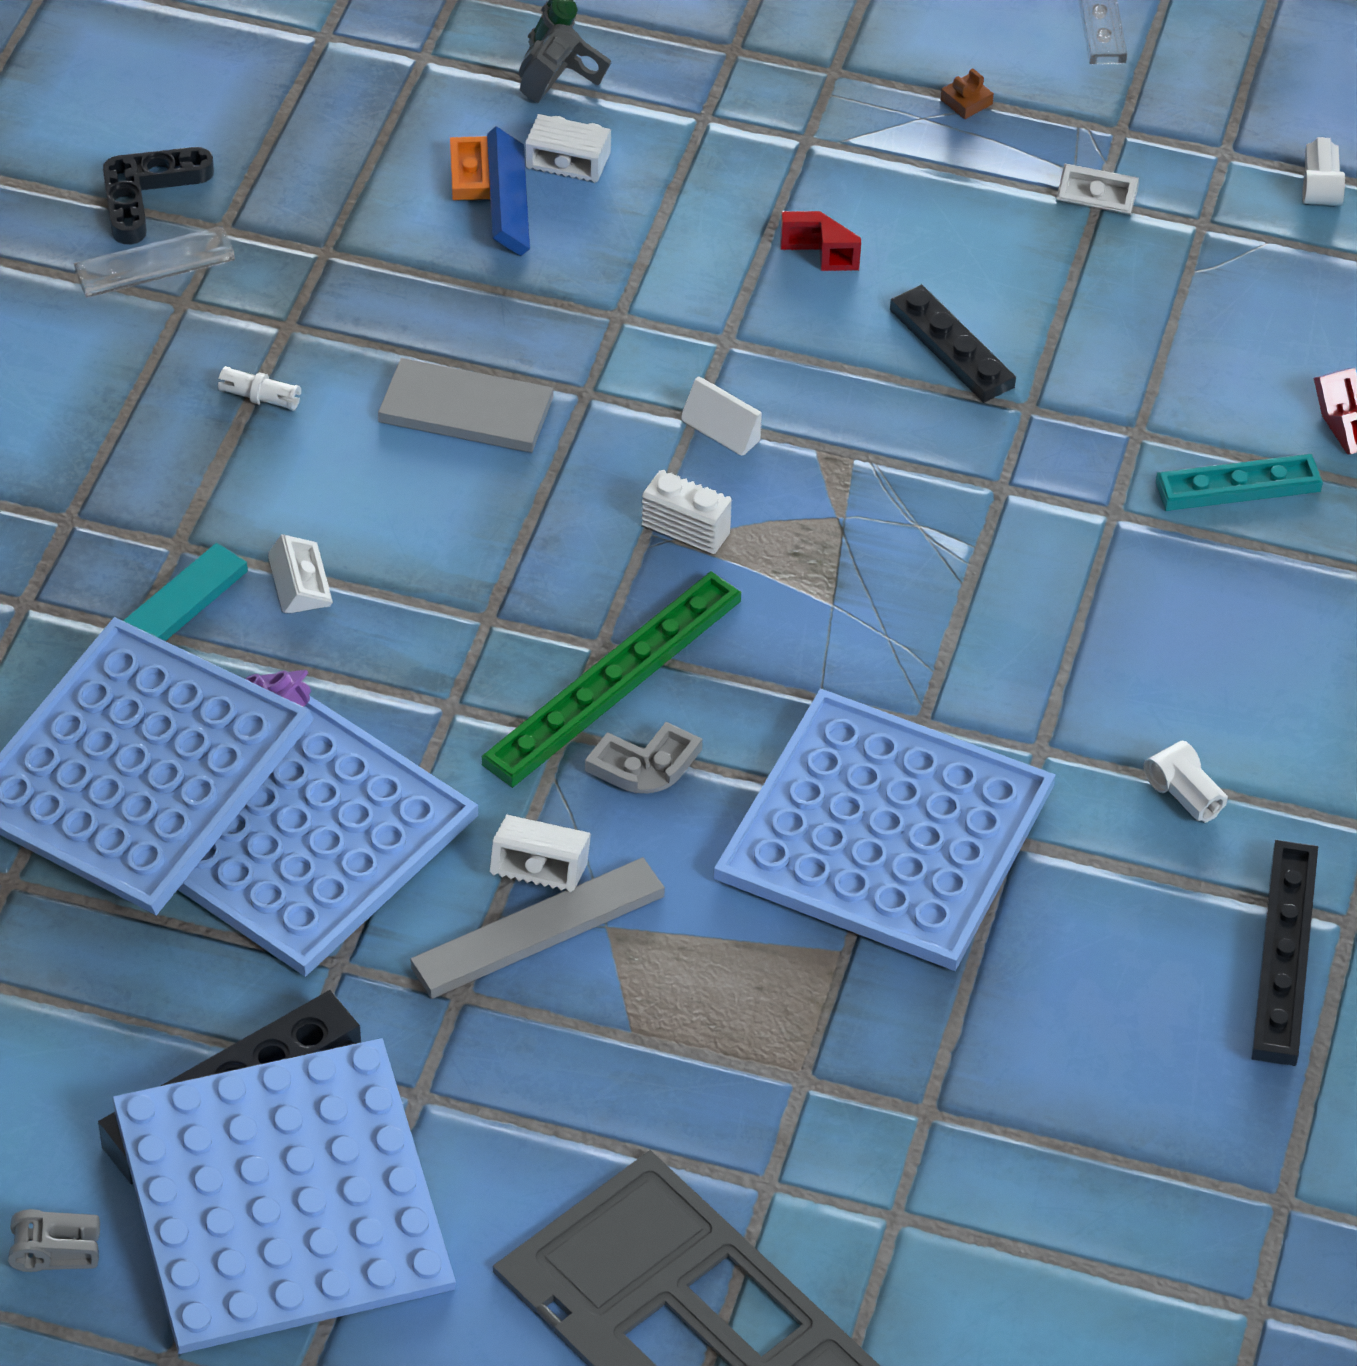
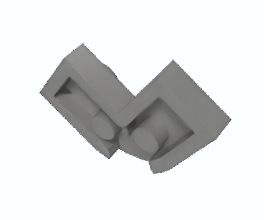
M668 722L664 723L645 749L607 732L585 759V771L626 791L634 793L659 792L669 788L680 779L702 751L703 739Z

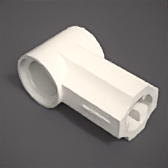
M1317 137L1312 143L1306 144V170L1302 192L1303 204L1342 206L1345 191V173L1340 172L1338 145L1332 143L1330 138Z
M1179 741L1145 760V775L1152 787L1160 793L1169 791L1197 821H1203L1204 823L1211 821L1226 806L1228 796L1201 769L1200 759L1196 751L1186 741Z

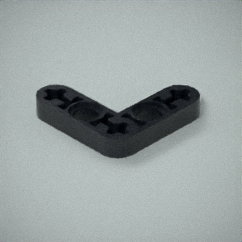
M189 147L118 155L106 160L103 165V174L114 239L119 243L128 245L142 241L146 236L147 228L141 190L207 182L214 175V163L211 152L202 147ZM157 166L168 168V170L161 173L149 171ZM124 173L126 181L118 182L117 174ZM129 196L134 198L133 201L128 203H119L115 201L119 197ZM124 218H131L132 226L125 227Z

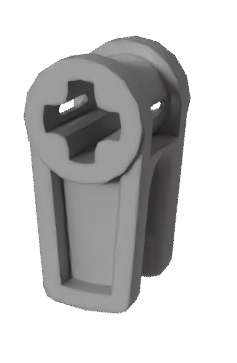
M29 1209L19 1211L12 1216L10 1229L15 1236L14 1245L9 1250L8 1261L13 1268L24 1272H38L41 1270L93 1269L98 1266L99 1248L96 1242L100 1235V1219L98 1215L43 1212L41 1210ZM30 1223L33 1224V1229L29 1228ZM29 1253H33L32 1258L28 1257Z

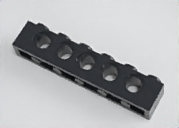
M328 990L161 1086L361 1043L360 1025L331 990ZM113 1112L98 1121L101 1146L132 1185L133 1180L116 1115Z

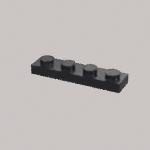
M922 284L891 299L890 311L983 403L1015 388L1016 376Z

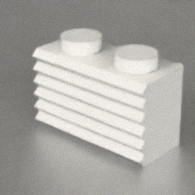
M538 114L528 139H526V167L529 170L531 168H534L536 171L541 169L543 172L548 171L550 174L555 172L557 175L563 174L565 177L569 175L572 179L577 177L579 180L584 178L587 182L592 180L596 183L611 152V129L604 128L595 123L584 124L566 120L561 116L550 117Z
M660 470L643 492V521L641 524L643 526L712 554L718 551L730 534L732 502L730 496L724 497L723 493L717 494L716 490H711L708 487L702 488L701 484L695 485L694 481L688 482L687 478L681 479L680 476L666 473L665 470Z
M506 814L493 839L490 872L493 876L498 873L501 877L507 875L510 880L516 877L518 881L524 879L527 883L533 881L535 885L539 883L544 887L550 885L552 889L558 886L561 891L566 888L570 893L575 890L587 866L591 834Z

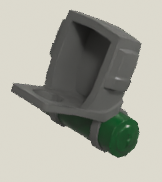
M573 0L546 1L541 9L543 13L538 24L528 35L530 46L519 69V76L522 79L520 91L537 103L545 96L566 68L574 70L595 85H599L611 65L609 58L587 44L573 29L578 11L577 5ZM577 54L581 57L588 56L595 60L598 64V70L593 71L584 66L582 59Z

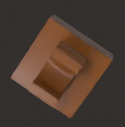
M972 68L966 76L962 78L957 76L953 83L941 88L940 100L963 119H967L991 106L994 93L983 85L984 77Z

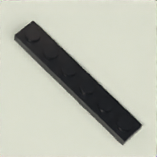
M1275 840L1252 1060L1291 1066L1297 1065L1318 846L1281 840Z

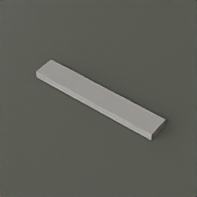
M642 857L580 884L570 893L566 890L410 958L411 969L430 998L433 999L661 899L665 895V887Z

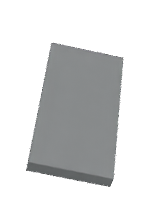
M401 358L378 411V421L532 453L553 400V387Z

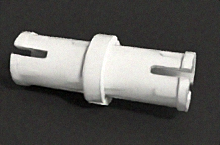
M227 366L220 373L219 379L225 380V382H218L219 391L248 397L251 403L260 405V402H266L294 411L300 402V398L294 397L295 394L301 395L300 386L269 379L268 374L259 372L253 375L231 369Z

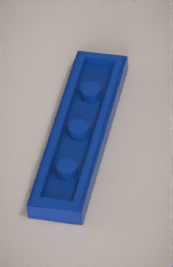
M495 126L487 133L492 236L495 241L517 255L522 256L530 249L524 144Z

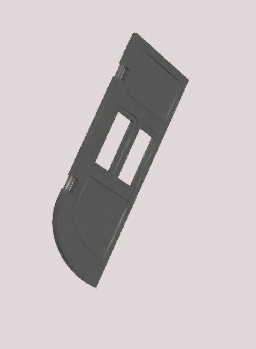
M651 1150L493 1265V1273L535 1314L543 1318L554 1329V1333L588 1366H656L626 1334L664 1305L674 1312L729 1366H880ZM727 1257L800 1325L798 1329L762 1357L689 1288L690 1285ZM554 1301L568 1317L561 1320L547 1306Z

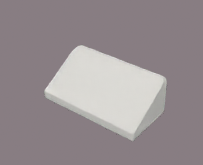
M1064 163L1056 201L1131 215L1139 187V178Z
M698 376L694 380L682 412L681 420L738 455H745L760 441L762 413L702 377Z
M281 534L269 551L268 558L282 612L295 613L330 607L333 601L317 542Z

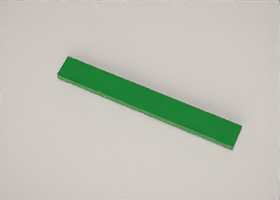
M712 571L707 573L481 756L482 766L510 787H515L741 602V591Z

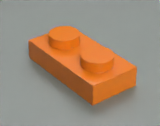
M487 136L450 137L452 199H491Z

